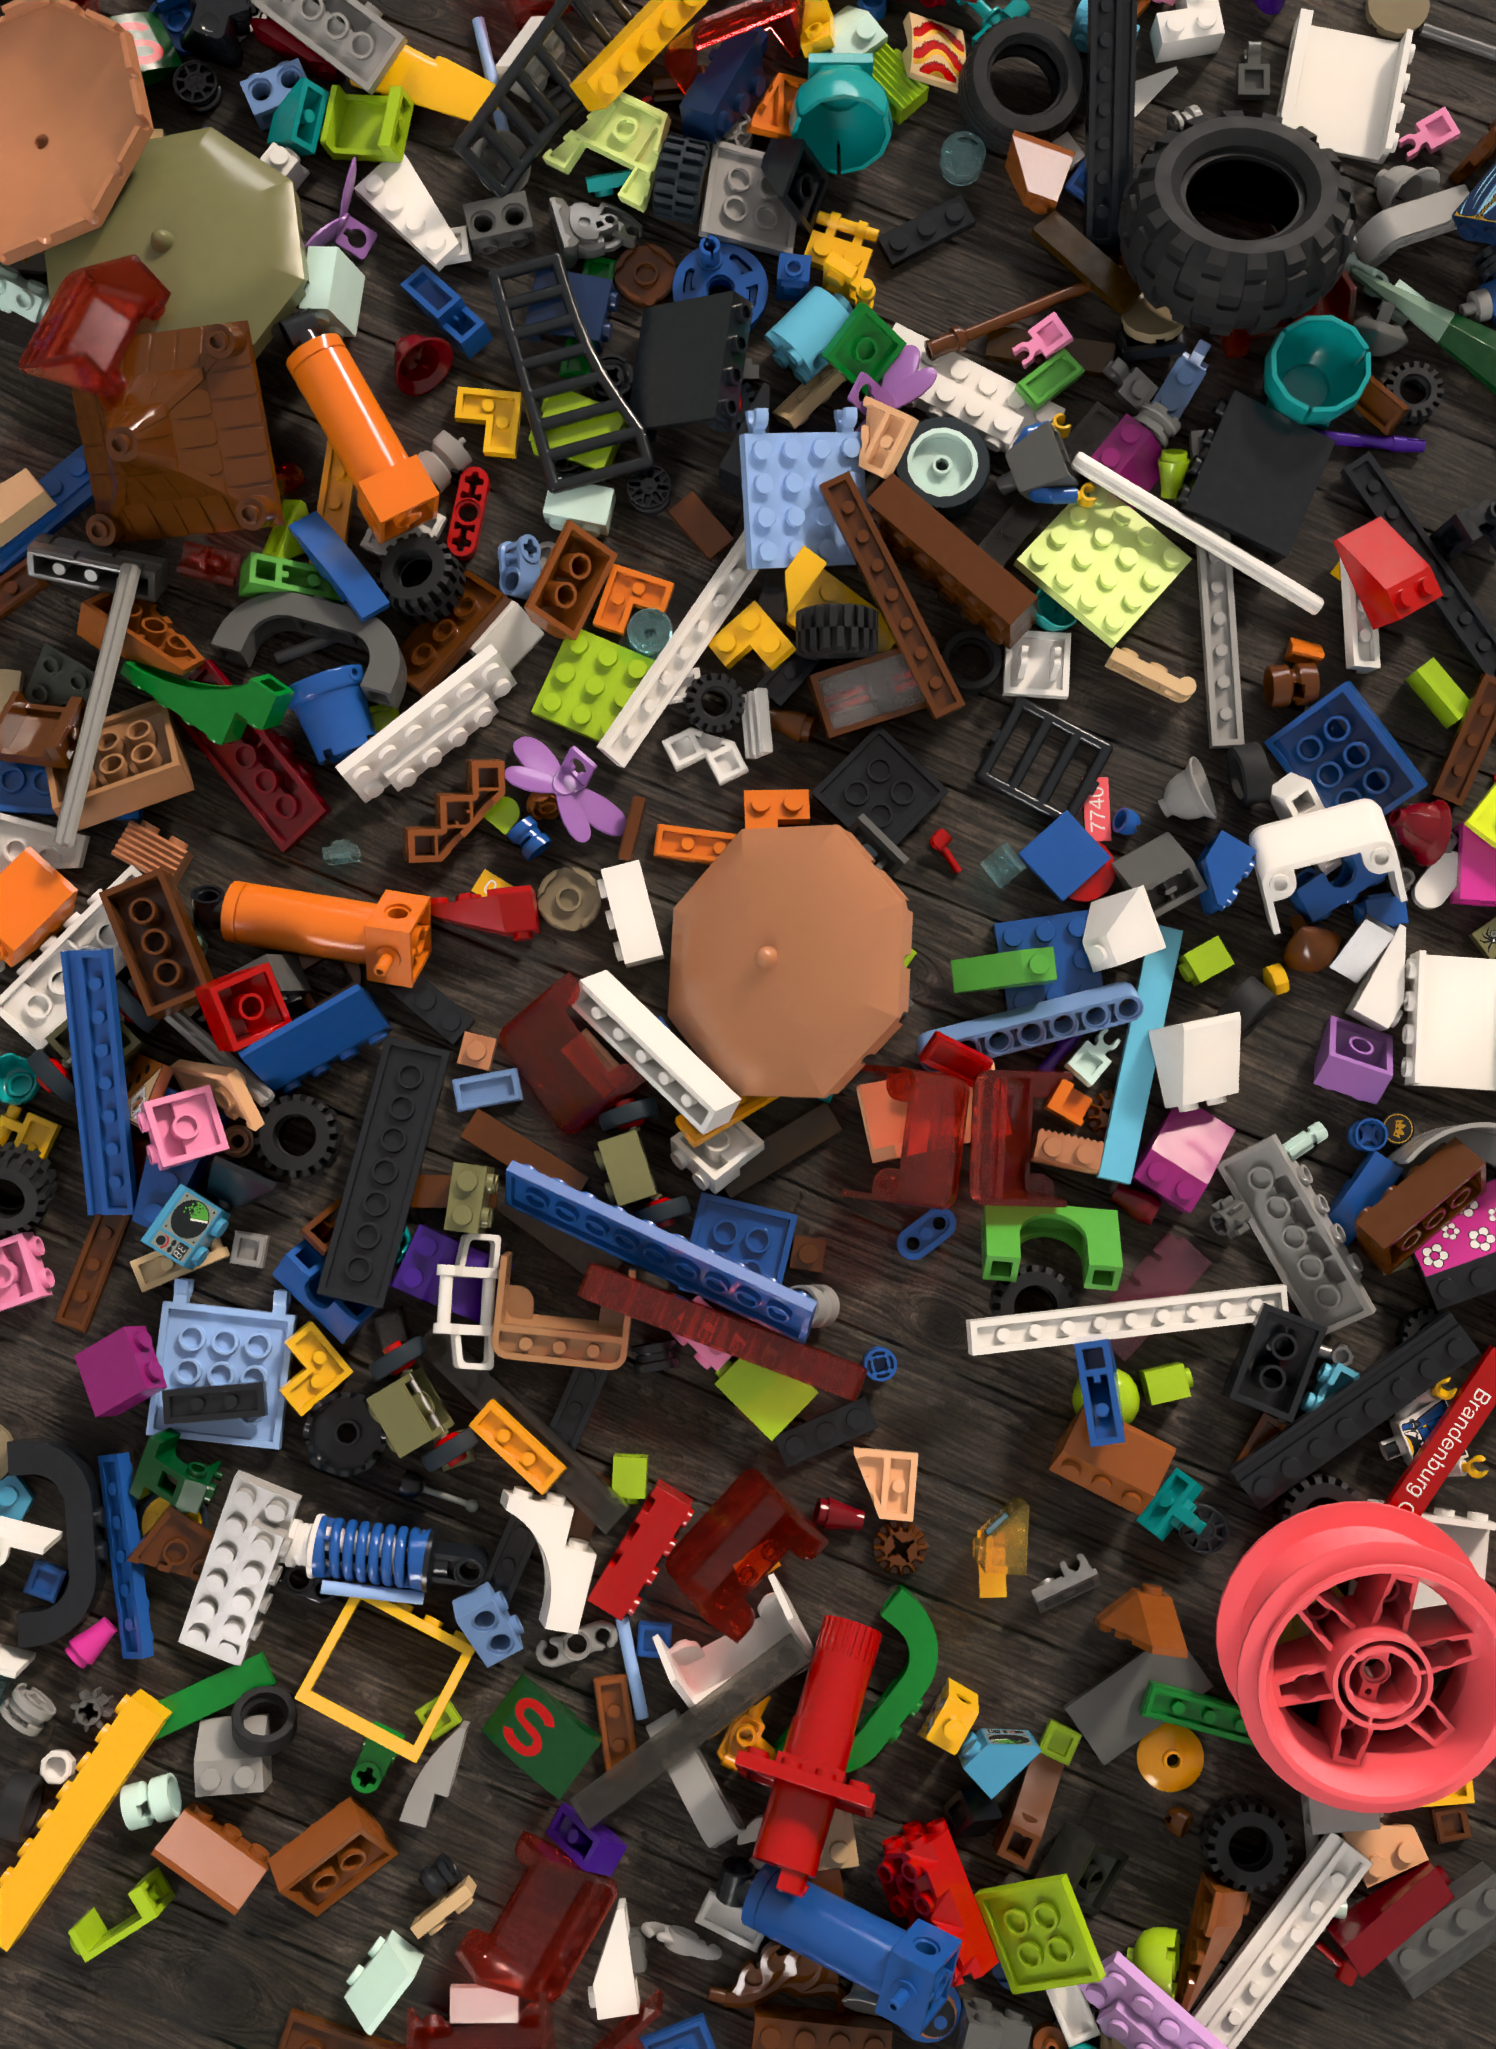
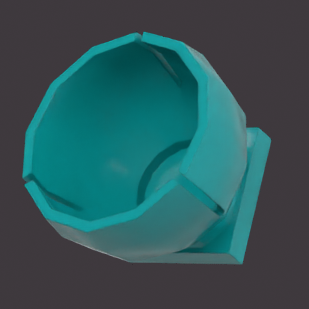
M808 53V80L797 90L788 124L792 139H804L828 173L837 174V144L840 145L841 174L863 170L884 154L890 140L893 121L885 89L872 78L873 53Z
M1333 315L1305 316L1285 327L1275 337L1264 361V391L1268 396L1266 406L1287 416L1298 424L1301 423L1302 425L1326 430L1330 421L1355 407L1371 377V352H1368L1369 346L1358 330Z

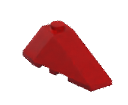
M531 885L488 889L486 897L469 892L462 893L456 896L453 902H449L447 897L430 898L431 919L503 936H513L514 941L533 939V934H540L537 894Z

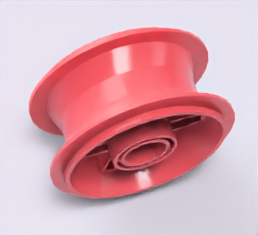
M1344 1501L1321 1505L1297 1513L1265 1533L1242 1556L1227 1581L1217 1613L1216 1648L1219 1665L1226 1685L1240 1708L1246 1730L1254 1746L1270 1768L1291 1787L1315 1801L1338 1809L1361 1813H1392L1415 1809L1454 1793L1478 1776L1496 1757V1593L1478 1575L1470 1559L1457 1543L1438 1526L1413 1512L1393 1505L1370 1501ZM1360 1577L1353 1595L1340 1598L1329 1589L1339 1583ZM1419 1581L1433 1589L1447 1604L1412 1610ZM1315 1599L1318 1601L1316 1604L1310 1605ZM1296 1614L1311 1629L1309 1635L1276 1645L1279 1636ZM1390 1653H1393V1657L1389 1662V1655ZM1377 1659L1373 1665L1365 1666L1369 1660ZM1449 1668L1440 1684L1433 1691V1673ZM1321 1701L1316 1726L1304 1721L1289 1708L1291 1705Z

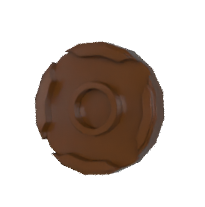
M646 243V245L640 246L637 244L634 249L628 248L620 255L615 264V284L619 294L626 302L639 308L663 304L673 294V279L677 270L675 261L666 249L656 244Z

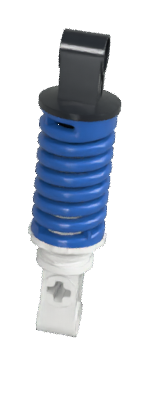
M318 1514L313 1524L303 1523L301 1519H294L288 1536L293 1539L292 1545L286 1558H280L279 1563H285L286 1567L292 1568L296 1565L306 1566L307 1577L311 1579L316 1577L326 1579L332 1576L334 1580L345 1578L346 1581L354 1582L357 1579L359 1583L366 1584L370 1581L373 1585H380L383 1582L388 1587L396 1584L398 1588H412L413 1590H420L422 1593L428 1594L433 1582L464 1587L479 1585L483 1580L489 1563V1554L485 1548L477 1544L440 1541L439 1529L434 1527L428 1530L423 1529L422 1531L420 1528L414 1527L409 1534V1528L401 1526L396 1535L397 1528L394 1524L387 1525L384 1532L383 1524L377 1522L373 1525L371 1531V1523L369 1521H363L358 1526V1521L351 1519L346 1526L343 1518H329L325 1514ZM472 1562L476 1564L478 1568L471 1569L467 1567L465 1563Z

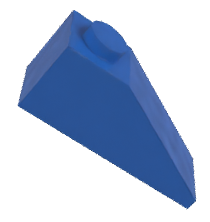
M1103 1339L1074 1344L1090 1446L1095 1447L1126 1442L1112 1341Z

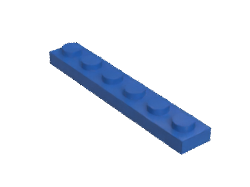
M129 1452L98 1456L103 1504L106 1513V1528L123 1659H144L154 1656V1636L149 1617L150 1604L146 1593L144 1577L145 1566L143 1563L136 1564L127 1561L129 1554L141 1541L136 1513L137 1500L136 1497L129 1493L133 1483V1468Z

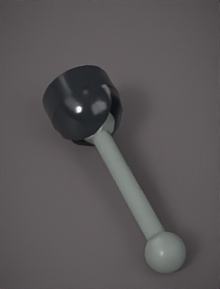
M408 1469L398 1492L399 1496L412 1499L420 1496L422 1493H426L462 1505L469 1512H475L479 1507L476 1499L465 1500L425 1486L423 1477L417 1472Z

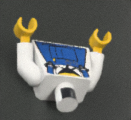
M1450 1376L1445 1377L1436 1386L1431 1387L1395 1413V1417L1389 1420L1394 1436L1379 1442L1381 1453L1387 1461L1402 1455L1405 1463L1409 1466L1448 1408L1446 1400L1453 1398L1457 1391V1388L1447 1391L1441 1386V1384L1450 1381ZM1465 1450L1447 1477L1466 1476L1468 1473L1473 1478H1482L1489 1471L1481 1472L1476 1470L1474 1462H1483L1486 1458L1482 1455H1476L1466 1462L1464 1458L1469 1457Z

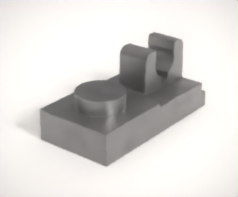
M1083 1554L1077 1555L1080 1564L1078 1571L1070 1570L1066 1562L1063 1561L1060 1563L1063 1578L1062 1576L1057 1579L1047 1578L1039 1582L1036 1588L1031 1590L1040 1614L1101 1585L1096 1568H1091Z

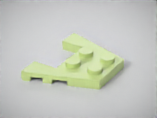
M621 92L606 109L592 111L586 116L587 122L576 131L570 130L562 137L564 142L554 151L550 148L544 153L542 158L547 165L569 175L584 150L589 148L633 170L617 195L621 202L644 213L647 209L660 152L667 138L671 119L668 113Z

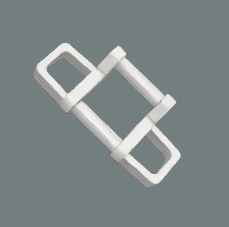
M463 1234L460 1239L455 1265H437L436 1275H440L437 1323H433V1333L450 1334L453 1365L457 1369L491 1370L494 1367L492 1334L496 1279L499 1278L501 1237L499 1235ZM472 1240L488 1241L490 1243L488 1268L465 1266L469 1244ZM453 1277L483 1279L480 1325L450 1323ZM461 1335L484 1336V1360L482 1363L464 1362Z

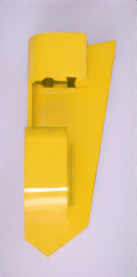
M405 45L374 93L388 96L390 86H402L414 102V105L470 122L497 84L442 56H437L433 59ZM350 79L352 86L363 89Z

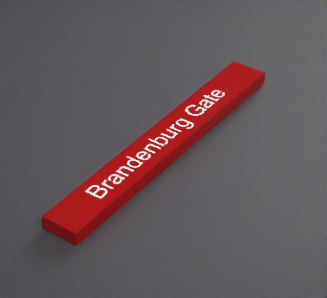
M1489 1345L1383 1504L1393 1505L1419 1516L1423 1514L1496 1405V1348ZM1360 1577L1354 1578L1353 1580L1358 1582Z

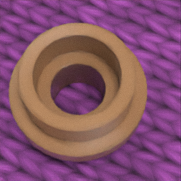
M233 1125L224 1131L229 1145V1149L224 1151L227 1155L234 1158H242L251 1153L254 1148L253 1138L255 1137L248 1127ZM241 1135L244 1139V1144L237 1148L234 1145V1138Z

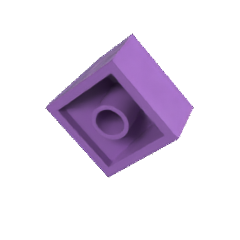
M1330 1015L1314 1063L1313 1084L1377 1105L1393 1077V1036Z

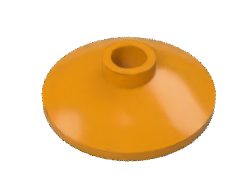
M1164 1722L1139 1741L1136 1761L1141 1775L1151 1786L1161 1791L1177 1792L1188 1788L1197 1780L1203 1768L1204 1752L1198 1737L1189 1728ZM1172 1754L1177 1755L1178 1762L1175 1765H1168L1167 1758Z

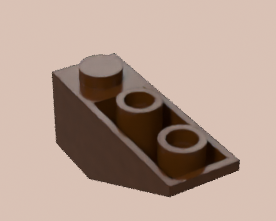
M1039 1753L1024 1768L992 1841L996 1855L1028 1870L1046 1826L1064 1768L1063 1763Z

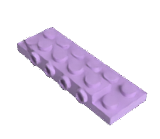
M1119 1951L1101 1961L1106 1973L1101 1982L1077 1985L1084 1993L1085 1998L1100 2010L1096 2022L1100 2024L1103 2034L1109 2038L1117 2039L1126 2049H1229Z

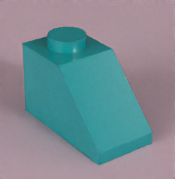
M305 77L300 78L274 111L267 144L271 145L274 142L278 146L289 147L298 156L315 154L329 92Z

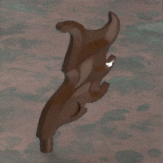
M772 1941L762 1949L761 1962H755L754 1958H750L743 1964L737 1982L732 1987L724 1989L710 1985L707 1994V2000L723 2003V2007L729 2008L753 2007L764 2003L780 1992H789L793 1997L831 1996L837 2001V2013L842 2014L845 2011L842 1999L847 1995V1990L840 1983L839 1974L791 1949L778 1952L777 1950L781 1948V1944Z

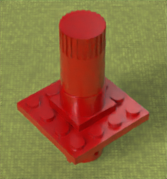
M825 1615L823 1618L795 1716L792 1717L783 1751L778 1750L776 1760L773 1761L770 1760L768 1752L748 1746L747 1752L738 1749L734 1763L743 1779L771 1787L751 1857L781 1868L776 1888L780 1892L803 1898L810 1887L807 1886L808 1878H816L835 1809L871 1821L876 1809V1794L870 1792L871 1786L850 1779L849 1785H847L846 1768L854 1744L855 1730L882 1633L862 1623L842 1617Z

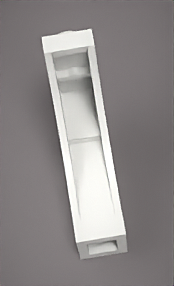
M514 1486L513 1490L503 1489L500 1503L505 1510L519 1518L531 1530L542 1555L545 1585L539 1621L545 1629L578 1634L597 1554L588 1546L589 1542L583 1539L569 1538V1541L566 1542L574 1513L573 1506L566 1500V1496L554 1492H547L545 1497L533 1494L534 1490L522 1486Z

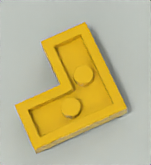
M458 387L455 421L486 425L483 447L484 456L516 459L523 400L521 392Z
M755 600L718 632L708 644L710 649L729 670L752 649L755 650L772 671L796 651L795 646Z
M310 1320L284 1341V1344L304 1368L278 1390L301 1417L315 1403L323 1399L353 1373V1370Z

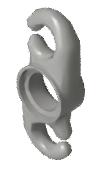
M598 1620L579 1626L578 1635L583 1636L587 1642L586 1649L581 1653L572 1652L567 1644L568 1639L575 1634L565 1633L561 1636H553L549 1642L558 1649V1654L553 1659L545 1656L544 1651L548 1643L545 1640H541L536 1647L537 1659L542 1665L551 1668L582 1660L590 1653L603 1651L605 1645L596 1638L597 1631L600 1629H607L609 1631L610 1638L607 1641V1646L610 1648L614 1647L618 1641L617 1628L612 1622Z
M656 1921L645 1922L641 1925V1932L645 1936L652 1938L656 1935L658 1941L665 1942L664 1945L667 1949L679 1955L694 1956L705 1960H718L722 1957V1950L716 1944L712 1943L707 1946L706 1942L699 1939L695 1932L685 1927L671 1926Z

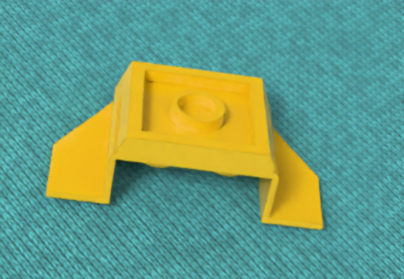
M803 545L785 570L788 607L786 624L796 631V612L808 606L820 604L864 605L878 611V653L890 650L895 641L880 611L823 569L827 562Z

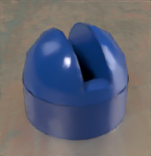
M1125 807L1120 808L1116 812L1112 822L1113 830L1123 835L1136 833L1138 831L1136 826L1141 825L1138 813Z

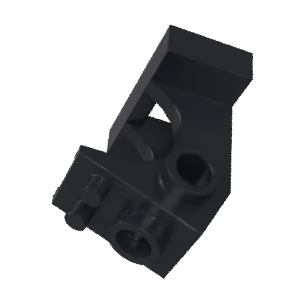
M1486 499L1468 510L1465 508L1457 512L1429 536L1447 563L1452 562L1481 537L1486 538L1496 552V499Z

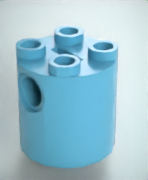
M814 286L764 335L767 343L775 350L772 354L775 362L783 369L789 366L793 370L795 377L803 385H807L828 364L821 354L853 311L851 304L838 292L831 295L823 288Z

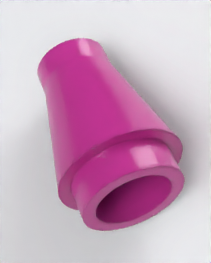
M103 1617L99 1622L69 1640L70 1645L65 1649V1652L76 1665L84 1669L88 1664L93 1665L118 1630L106 1617Z

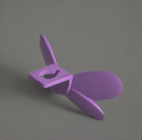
M353 157L342 194L339 218L319 229L305 244L306 257L308 246L325 247L332 241L358 259L365 260L376 241L377 233L352 218L348 213L356 179V157ZM346 229L350 232L354 230L361 231L366 237V244L361 248L353 247L350 245L348 236L344 235Z
M906 345L884 374L882 387L867 373L860 372L847 400L866 416L867 408L863 406V401L860 402L859 392L862 386L867 384L868 393L871 398L898 410L921 397L932 387L937 378V372L932 367H926L918 371L920 351L914 345ZM866 419L860 424V426L856 429L855 432H861V425H866Z
M525 736L514 742L513 751L522 766L508 767L505 770L506 781L525 791L555 794L562 822L568 833L576 841L583 843L590 839V825L607 835H623L627 820L622 811L603 796L586 789L597 765L576 746H572L560 766L554 754L541 741ZM573 758L583 763L586 772L577 773L574 770Z

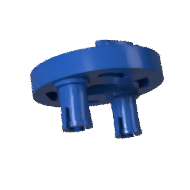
M708 235V242L706 243V238L703 237L700 240L699 248L689 253L676 270L673 279V302L708 296L713 287L724 285L748 301L750 298V302L754 304L750 325L751 331L762 319L768 303V280L764 268L758 259L746 249L731 243H720L718 238L712 235ZM685 276H686L685 293H683V287H684Z

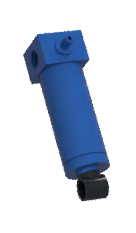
M728 1857L724 1859L716 1888V1898L729 1907H743L741 1915L743 1925L879 1995L875 2009L876 2014L920 2036L947 2002L963 1940L919 1918L906 1931L807 1881V1886L810 1887L803 1898L780 1892L776 1885L781 1868L766 1863L756 1875L755 1867L750 1861L741 1857Z

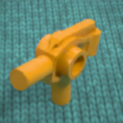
M759 1691L749 1712L744 1711L734 1716L716 1751L717 1756L721 1760V1766L736 1772L737 1768L734 1763L738 1749L747 1752L748 1746L768 1752L770 1760L774 1761L776 1759L777 1753L775 1748L761 1737L765 1729L761 1716L771 1699L769 1694Z

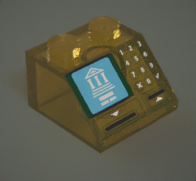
M1013 1497L979 1528V1537L973 1538V1558H976V1563L980 1565L985 1573L1026 1575L1029 1505L1021 1497Z

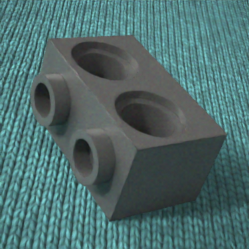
M525 191L507 194L503 198L493 197L462 204L474 254L489 255L502 248L511 246L521 248L530 242L536 241ZM514 219L522 220V223L516 226L509 224ZM483 226L492 227L488 232L482 233L478 231Z

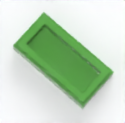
M1062 348L1018 382L1014 390L1036 413L1081 378L1085 370L1065 348Z

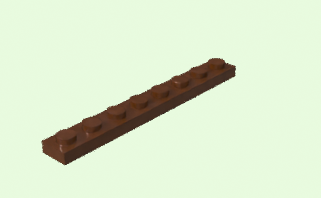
M847 471L820 484L819 491L934 721L964 708L966 704L850 472Z

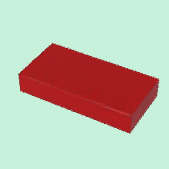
M937 1030L918 1056L920 1062L974 1089L977 1088L993 1065L992 1058Z

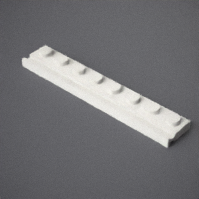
M1336 1833L1325 1834L1191 2015L1229 2049H1236L1372 1866V1861Z

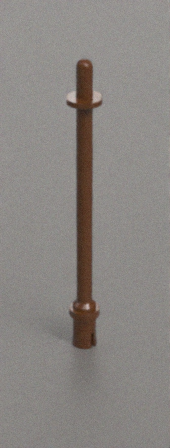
M1122 255L1119 256L1118 266L1131 277ZM1080 281L966 329L953 326L949 329L948 333L931 340H926L924 342L925 352L931 361L954 351L960 353L965 351L969 341L1088 293L1092 289L1083 281Z

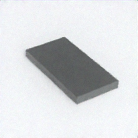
M1142 1649L1063 1706L1104 1766L1164 1723L1163 1721L1144 1717L1139 1713L1148 1679L1204 1694L1214 1687L1189 1651L1188 1657L1185 1659L1151 1654Z

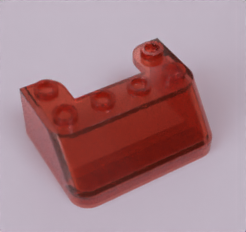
M749 1469L732 1483L671 1550L666 1559L665 1566L667 1572L702 1617L738 1644L752 1628L755 1621V1612L745 1600L746 1596L789 1549L801 1560L808 1561L818 1556L830 1541L806 1514L758 1470Z

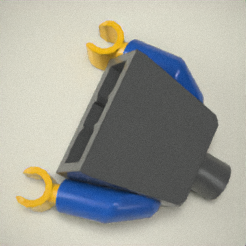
M1063 413L1056 414L1052 423L1047 420L1025 426L1012 448L1005 454L1010 471L996 478L998 488L1003 495L1018 489L1021 495L1035 503L1075 504L1078 501L1079 505L1084 508L1092 507L1095 504L1097 497L1088 498L1084 495V493H1092L1094 491V484L1088 482L1080 490L1076 488L1079 482L1074 470L1071 468V461L1062 440L1069 436L1071 424L1060 426L1065 423L1066 419Z

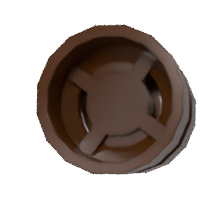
M1314 662L1295 663L1291 669L1286 664L1267 666L1263 678L1264 697L1269 708L1288 707L1291 701L1297 706L1316 704L1320 692V680L1316 664Z

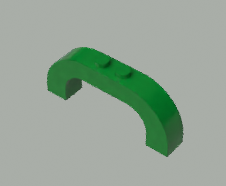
M901 1584L896 1587L879 1609L881 1617L904 1636L907 1643L906 1660L900 1672L856 1727L855 1740L846 1773L861 1768L870 1762L886 1743L891 1745L896 1741L902 1732V1727H900L907 1716L914 1717L923 1705L921 1698L929 1688L936 1672L938 1642L933 1624L922 1604ZM790 1725L774 1744L776 1753H778V1750L783 1751Z

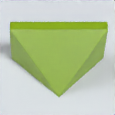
M284 499L282 511L285 525L272 528L262 554L290 559L305 552L288 529V526L309 515L306 503L302 500Z

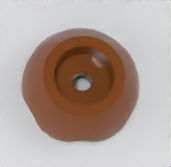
M531 792L526 803L528 813L532 814L536 820L544 818L552 820L557 818L559 810L556 795Z

